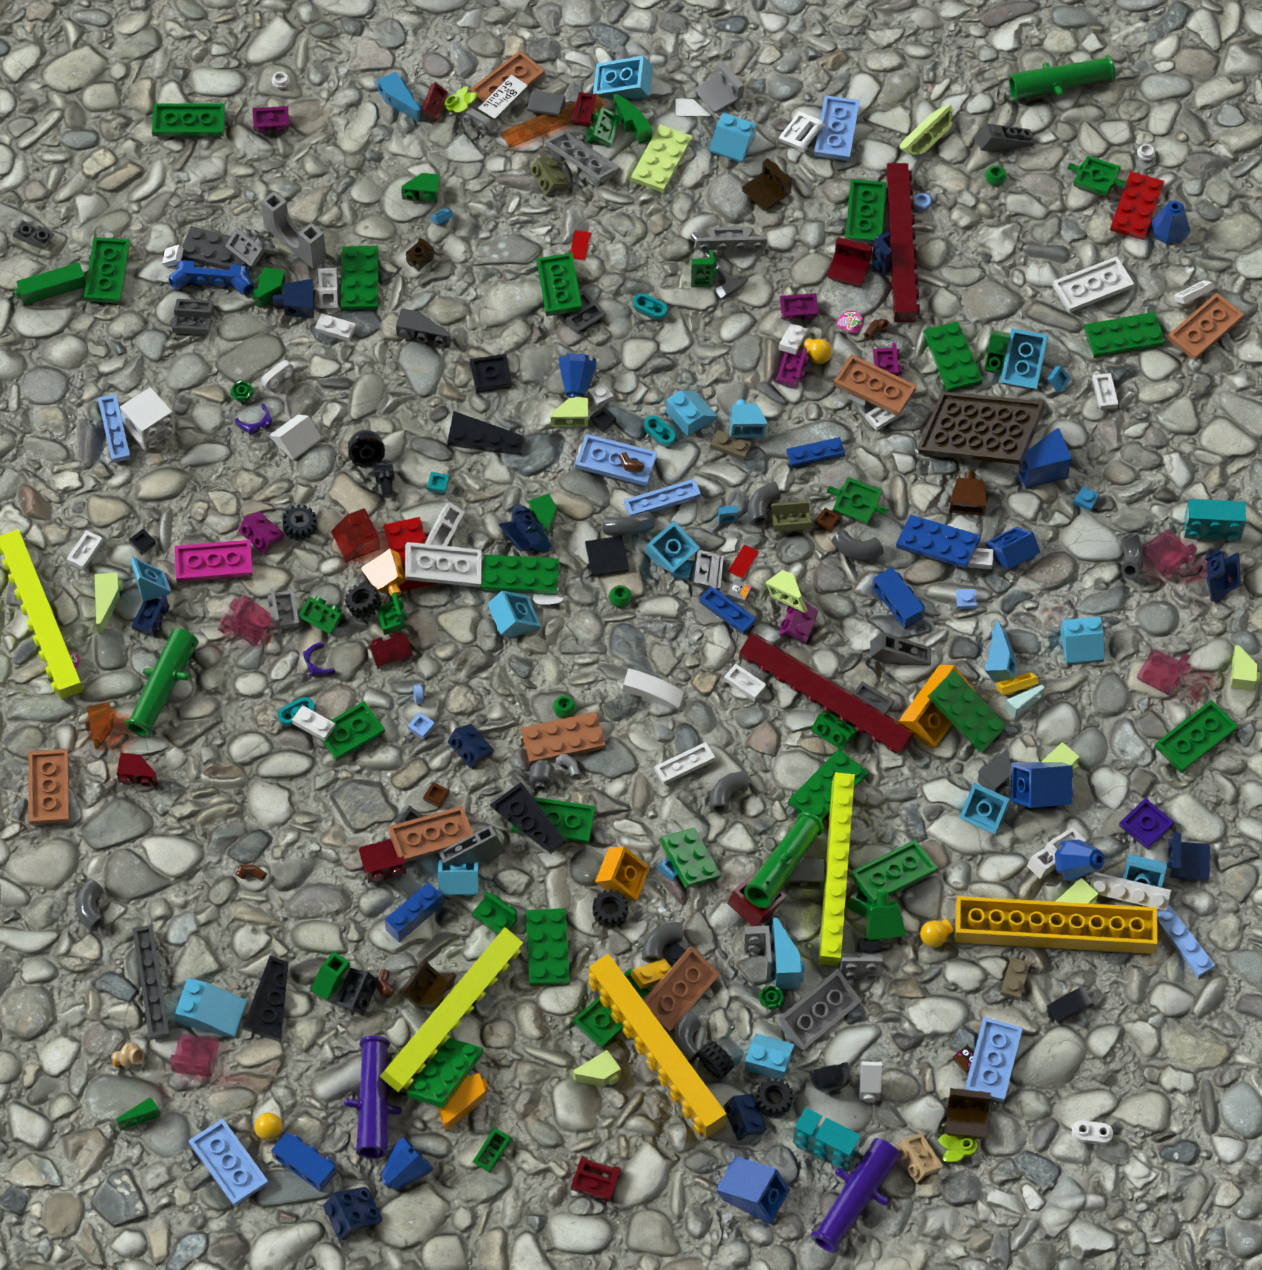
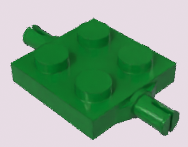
M1088 155L1080 166L1069 163L1067 170L1077 172L1073 186L1106 197L1114 185L1125 188L1127 181L1117 178L1121 166Z
M847 477L845 484L840 490L830 485L827 489V493L837 496L833 512L868 525L875 512L884 516L888 513V508L879 505L882 490Z

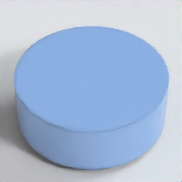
M925 193L915 195L914 208L918 211H927L931 206L930 196Z
M413 685L415 704H423L422 685Z

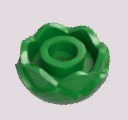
M991 166L986 170L984 177L987 183L996 187L1004 184L1005 180H1007V173L1001 166Z
M241 380L233 384L230 393L234 400L246 402L252 398L254 389L249 382Z
M618 585L610 590L608 598L613 606L622 608L629 605L632 600V593L626 586Z
M564 695L555 699L552 709L556 716L569 718L577 710V705L573 698Z
M767 986L761 990L759 1001L764 1008L775 1010L783 1004L784 993L777 986Z

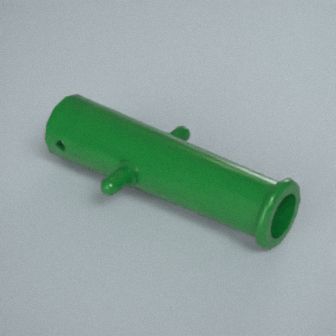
M1106 55L1102 59L1050 67L1049 63L1045 62L1041 69L1009 74V88L1014 101L1056 92L1058 96H1062L1065 89L1105 80L1114 81L1116 76L1115 65L1110 55Z
M174 628L155 667L143 670L144 675L150 676L131 717L124 722L126 728L132 733L142 737H150L153 733L151 729L176 683L179 680H188L190 678V675L183 671L199 644L197 637L184 629Z
M811 812L798 814L797 822L746 885L744 893L751 904L759 908L771 906L815 838L823 833L824 825L817 815Z

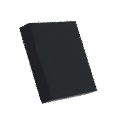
M506 354L470 359L476 393L512 388Z
M622 536L585 541L591 577L629 571Z

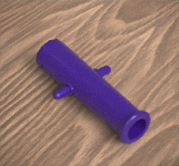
M367 1036L361 1039L359 1046L362 1048L359 1099H346L344 1105L356 1108L358 1111L356 1154L364 1158H381L388 1153V1114L400 1115L402 1109L390 1106V1103H388V1083L379 1077L387 1068V1048L390 1047V1041L381 1036Z
M875 1138L853 1173L849 1174L841 1168L835 1170V1174L845 1181V1186L817 1231L811 1233L812 1240L819 1247L831 1253L838 1252V1245L870 1200L874 1199L882 1205L888 1204V1199L878 1193V1189L901 1158L900 1152L892 1144L883 1139Z

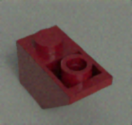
M120 753L117 768L118 782L125 785L141 784L145 787L158 785L156 773L140 754Z

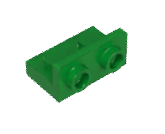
M601 107L598 112L595 111L591 118L592 124L586 132V135H588L586 142L590 143L594 139L610 147L621 116L604 107Z
M709 250V258L691 259V287L713 286V279H716L717 257H713V250Z
M318 596L315 599L308 597L298 617L332 635L341 618L345 619L346 617L341 614L342 609L334 605L331 607L325 605L327 601Z
M827 711L818 714L811 728V732L840 750L845 749L848 741L856 737L858 733L855 727L843 722L836 715Z
M486 891L483 894L484 899L474 909L471 916L497 935L504 927L510 931L518 921L516 909L509 904L506 905L501 902L497 895Z

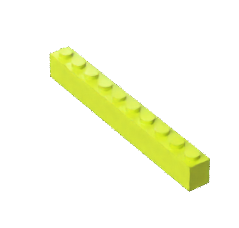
M19 529L0 535V555L3 554L4 556L2 560L5 571H10L8 575L11 586H16V590H14L17 601H22L23 605H20L23 616H28L27 626L30 632L34 631L35 635L32 638L35 646H40L39 656L42 663L46 662L47 664L45 671L48 678L52 677L54 681L51 683L54 693H58L60 699H64L83 692L81 682Z
M835 772L832 781L818 964L838 966L841 959L854 774Z
M504 927L379 1077L397 1092L403 1087L407 1089L414 1081L411 1078L416 1072L419 1075L426 1066L423 1062L427 1058L431 1060L438 1052L436 1049L438 1044L440 1043L443 1046L449 1039L450 1035H448V1032L451 1029L455 1031L462 1023L460 1018L463 1014L467 1017L474 1009L472 1006L475 1000L479 1002L486 993L483 990L487 986L491 988L498 980L495 977L498 972L503 974L509 967L508 960L510 958L514 960L521 952L519 947L523 942Z

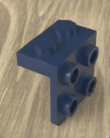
M1173 832L1172 839H1168L1167 851H1170V857L1167 858V869H1170V878L1208 881L1210 877V845L1181 842V833Z
M366 1187L334 1192L323 1205L339 1241L346 1240L357 1228L377 1225L383 1220Z

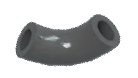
M776 482L758 488L751 496L747 509L752 526L766 523L768 521L767 506L771 502L780 500V491Z
M650 512L626 517H607L603 521V532L607 536L642 533L654 528L655 518Z
M841 531L831 541L843 555L853 559L867 560L884 553L883 546L876 537L867 541H858L853 539L847 531Z
M1132 533L1120 538L1125 557L1121 573L1129 580L1137 578L1143 568V548L1138 533Z
M748 771L729 773L716 783L710 795L709 808L711 811L723 812L728 810L729 799L732 794L738 791H748Z
M92 878L86 881L78 892L76 901L78 918L91 932L95 931L104 920V916L96 908V901L104 891Z
M683 922L665 923L654 929L644 942L642 960L649 963L662 960V951L665 945L672 942H682Z
M688 1011L675 1025L672 1038L673 1042L691 1064L698 1058L697 1052L699 1050L693 1043V1035L701 1027V1023L695 1014Z

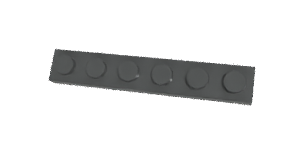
M153 926L132 928L149 1038L153 1040L170 1037Z

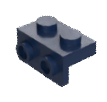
M889 232L878 235L874 239L872 261L875 268L880 270L883 275L890 273L892 251L890 249L891 234Z
M163 595L161 599L155 598L144 601L132 624V630L154 636L156 630L161 628L163 616L169 611L170 604H168L167 596Z
M472 724L454 729L448 740L449 745L469 768H474L478 760L492 756L495 751Z
M753 1094L732 1096L724 1104L723 1108L737 1141H742L747 1135L763 1134L767 1130Z

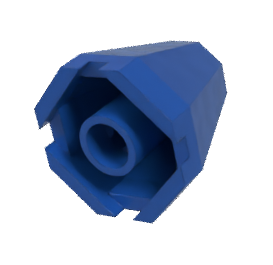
M1169 201L1152 220L1151 226L1154 237L1166 245L1172 242L1180 244L1190 233L1185 208L1178 201Z
M569 353L566 355V358H563V355L559 357V369L566 396L569 398L585 397L596 372V358L589 360L588 355Z
M1082 840L1062 841L1060 844L1062 847L1055 852L1056 871L1059 874H1063L1065 881L1084 879L1099 871L1105 863L1104 854L1099 849Z
M402 1137L396 1143L381 1173L384 1178L382 1182L389 1189L393 1187L398 1190L428 1175L434 1168L407 1139Z

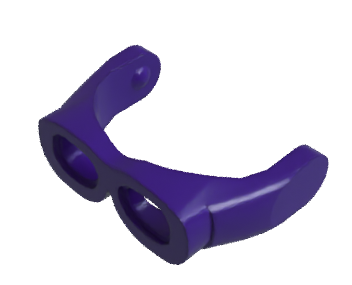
M264 403L261 405L266 414L259 423L243 424L236 418V424L250 435L257 433L260 427H268L272 423V418Z
M323 642L316 643L306 651H303L304 660L312 677L328 676L335 673L334 668L322 670L310 662L309 658L312 652L325 646Z

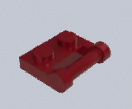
M581 1156L571 1184V1190L610 1202L621 1167L607 1166L588 1160V1157ZM589 1168L611 1175V1178L584 1171V1169Z

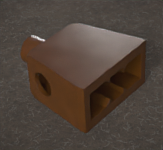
M967 471L965 478H957L949 512L985 516L986 496L984 481L976 479L975 472Z

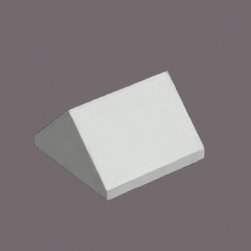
M299 414L269 435L293 461L322 440L310 417Z

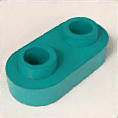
M644 293L637 294L633 298V308L637 312L655 320H662L666 317L667 305L664 302Z
M652 415L645 419L644 430L659 445L669 447L674 444V430L660 417Z
M302 697L282 707L278 711L279 723L286 727L294 725L292 724V719L302 705L315 711L314 702L308 697Z

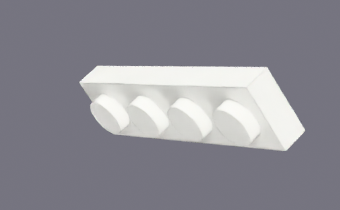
M1097 872L1092 874L1090 886L1099 893L1098 895L1143 906L1157 907V909L1164 911L1168 909L1171 890Z

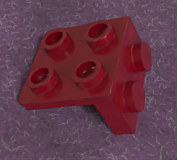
M837 237L835 254L827 277L847 284L862 286L871 261L873 246Z
M391 839L359 848L368 883L406 874L404 856H397Z

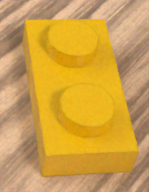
M1032 672L1016 676L1014 680H1003L995 683L997 691L1006 696L1014 694L1017 690L1031 689L1033 685L1039 684L1037 676Z
M665 959L633 969L630 975L639 988L644 989L656 985L671 967Z

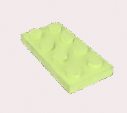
M659 124L631 176V182L664 193L692 141V136Z

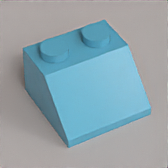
M722 113L716 125L709 152L743 163L755 138L756 123Z
M680 390L666 399L667 414L687 436L692 435L718 418L696 391Z
M673 521L646 545L644 552L656 565L673 573L695 554L700 547Z
M501 591L487 603L490 614L494 618L497 630L501 635L516 637L541 627L527 595Z
M1101 617L1062 620L1060 634L1066 665L1105 660L1104 633Z
M1128 854L1122 879L1162 888L1167 863Z
M439 859L438 891L444 897H452L455 894L471 897L474 894H478L479 862L445 866L442 859Z
M756 1033L750 1044L744 1071L772 1079L777 1078L779 1081L781 1079L784 1080L795 1044Z

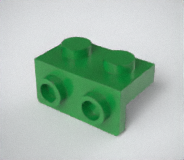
M395 592L391 593L393 601L380 605L379 611L377 610L384 635L406 628L405 620L408 619L403 609L404 604L401 597L397 598Z

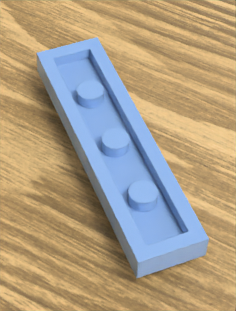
M114 394L99 397L98 402L112 463L129 460L130 454L117 396Z
M695 479L625 499L624 506L628 516L643 512L652 513L701 498V493Z
M1168 906L1167 911L1158 909L1157 925L1197 978L1213 970L1215 964L1171 906Z

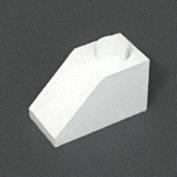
M862 1061L859 1076V1100H864L867 1103L880 1100L882 1062Z

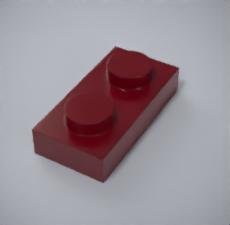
M437 82L432 83L421 112L432 121L438 120L448 91Z
M579 92L572 125L590 126L596 95Z

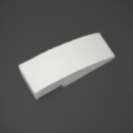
M450 502L446 503L425 544L447 546L465 512Z
M628 668L623 684V692L641 696L642 701L679 710L684 691L659 678Z
M1072 827L1048 842L1044 849L1034 854L1030 858L1027 867L1039 879H1042L1056 868L1055 852L1062 847L1060 845L1062 841L1082 840L1086 842V839Z

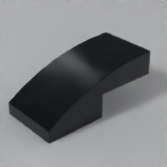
M1082 986L1047 1005V1008L1056 1022L1060 1024L1076 1013L1078 1015L1094 1003Z

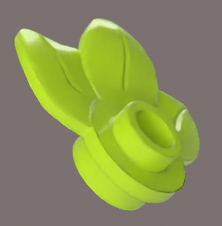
M466 86L457 91L455 95H451L446 99V109L448 111H455V113H462L468 109V105L475 102L478 94L468 93L469 88Z
M947 1134L938 1138L939 1144L947 1149L943 1156V1161L959 1162L964 1156H973L978 1149L977 1141L973 1138L949 1136Z

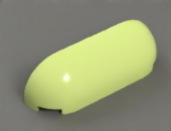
M944 106L928 116L902 141L900 148L910 155L925 153L951 128L953 124L951 123L952 106Z

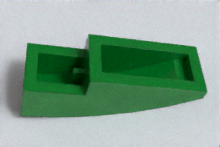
M614 94L613 106L617 114L621 116L620 121L625 132L633 131L638 144L650 141L652 139V128L647 119L632 103L622 96Z

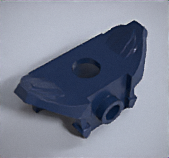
M515 504L512 510L511 522L499 524L504 534L510 538L520 552L533 549L549 551L552 544L543 524H539L529 512L531 509Z
M1209 548L1205 557L1208 575L1206 580L1210 601L1218 603L1224 599L1227 593L1241 586L1240 558L1237 552L1225 559L1223 551Z

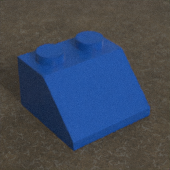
M1014 527L985 542L988 549H993V557L999 565L1007 569H1015L1020 563L1030 561L1035 558V555L1041 553L1034 533L1019 527Z

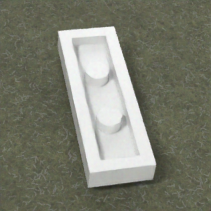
M705 742L654 766V770L662 784L665 785L715 761V756Z

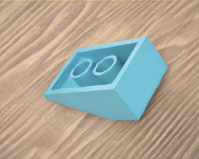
M644 56L597 63L593 94L596 97L613 98L614 94H618L625 99L650 97L653 65Z
M1011 328L1000 383L1037 389L1046 355L1048 335Z
M773 918L775 986L780 990L799 989L800 982L804 981V961H800L799 951L778 918Z
M187 978L175 1012L176 1021L178 1024L235 1038L247 1005V1000L207 982Z

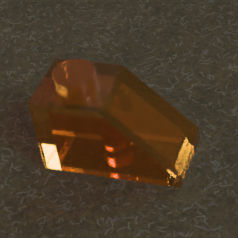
M110 702L86 706L95 749L100 748L115 728L113 720H117L115 708L111 709Z

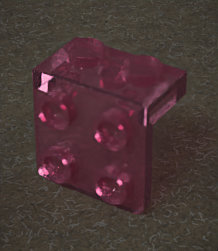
M1167 529L1143 545L1142 549L1155 568L1165 577L1169 573L1173 574L1184 563L1188 564L1195 558L1194 554L1197 547L1193 543L1185 547L1174 532Z
M246 595L238 599L234 598L229 604L230 610L228 613L221 617L219 621L221 624L218 630L223 634L232 630L252 646H257L272 623L271 615Z
M1153 649L1139 671L1137 679L1170 696L1175 688L1178 689L1180 686L1182 675H1186L1190 669V655L1183 652L1180 659L1177 660L1157 649Z
M180 1034L175 1055H171L170 1058L172 1072L212 1077L219 1040L212 1037Z

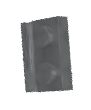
M698 550L695 554L692 585L704 589H709L712 586L719 591L724 556H716L715 553Z

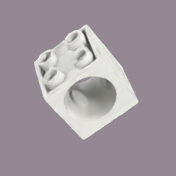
M151 387L120 406L123 427L145 451L154 448L159 442L171 437L176 432L172 411Z

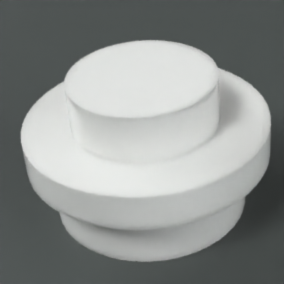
M277 72L272 77V84L276 88L282 89L289 85V77L284 72Z
M1143 144L1138 148L1137 156L1143 161H1150L1155 156V150L1150 144Z

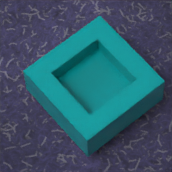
M431 472L427 491L445 495L450 479L449 475Z

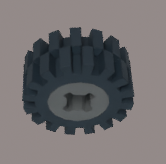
M300 504L297 505V508L293 505L291 510L287 509L286 513L283 514V531H285L286 536H290V539L295 537L299 541V538L302 537V540H305L306 536L310 538L311 533H315L317 528L316 514L312 512L311 508L307 510L306 505L303 508H300Z

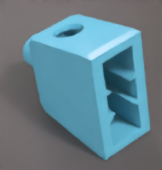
M743 399L733 404L729 417L730 438H765L767 421L757 404H747Z

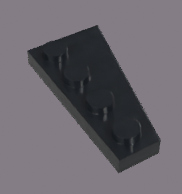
M453 411L447 446L521 455L524 442L523 435Z
M522 782L490 804L493 810L549 854H552L566 844L565 839Z
M269 956L243 1025V1030L281 1042L289 962Z

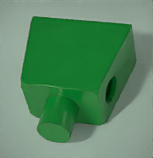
M888 892L876 893L877 903L868 904L865 931L868 940L906 936L897 902L889 901Z

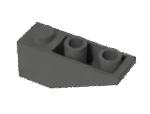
M986 123L976 136L980 151L1001 152L1035 144L1031 130L1026 128Z
M401 308L396 324L397 336L403 339L409 338L423 343L429 342L438 346L450 347L451 339L449 332L421 312Z

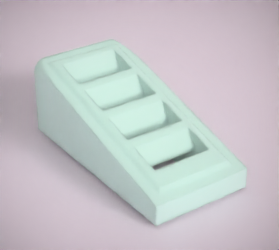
M1040 685L1006 700V711L1014 718L1019 717L1043 698L1045 687Z

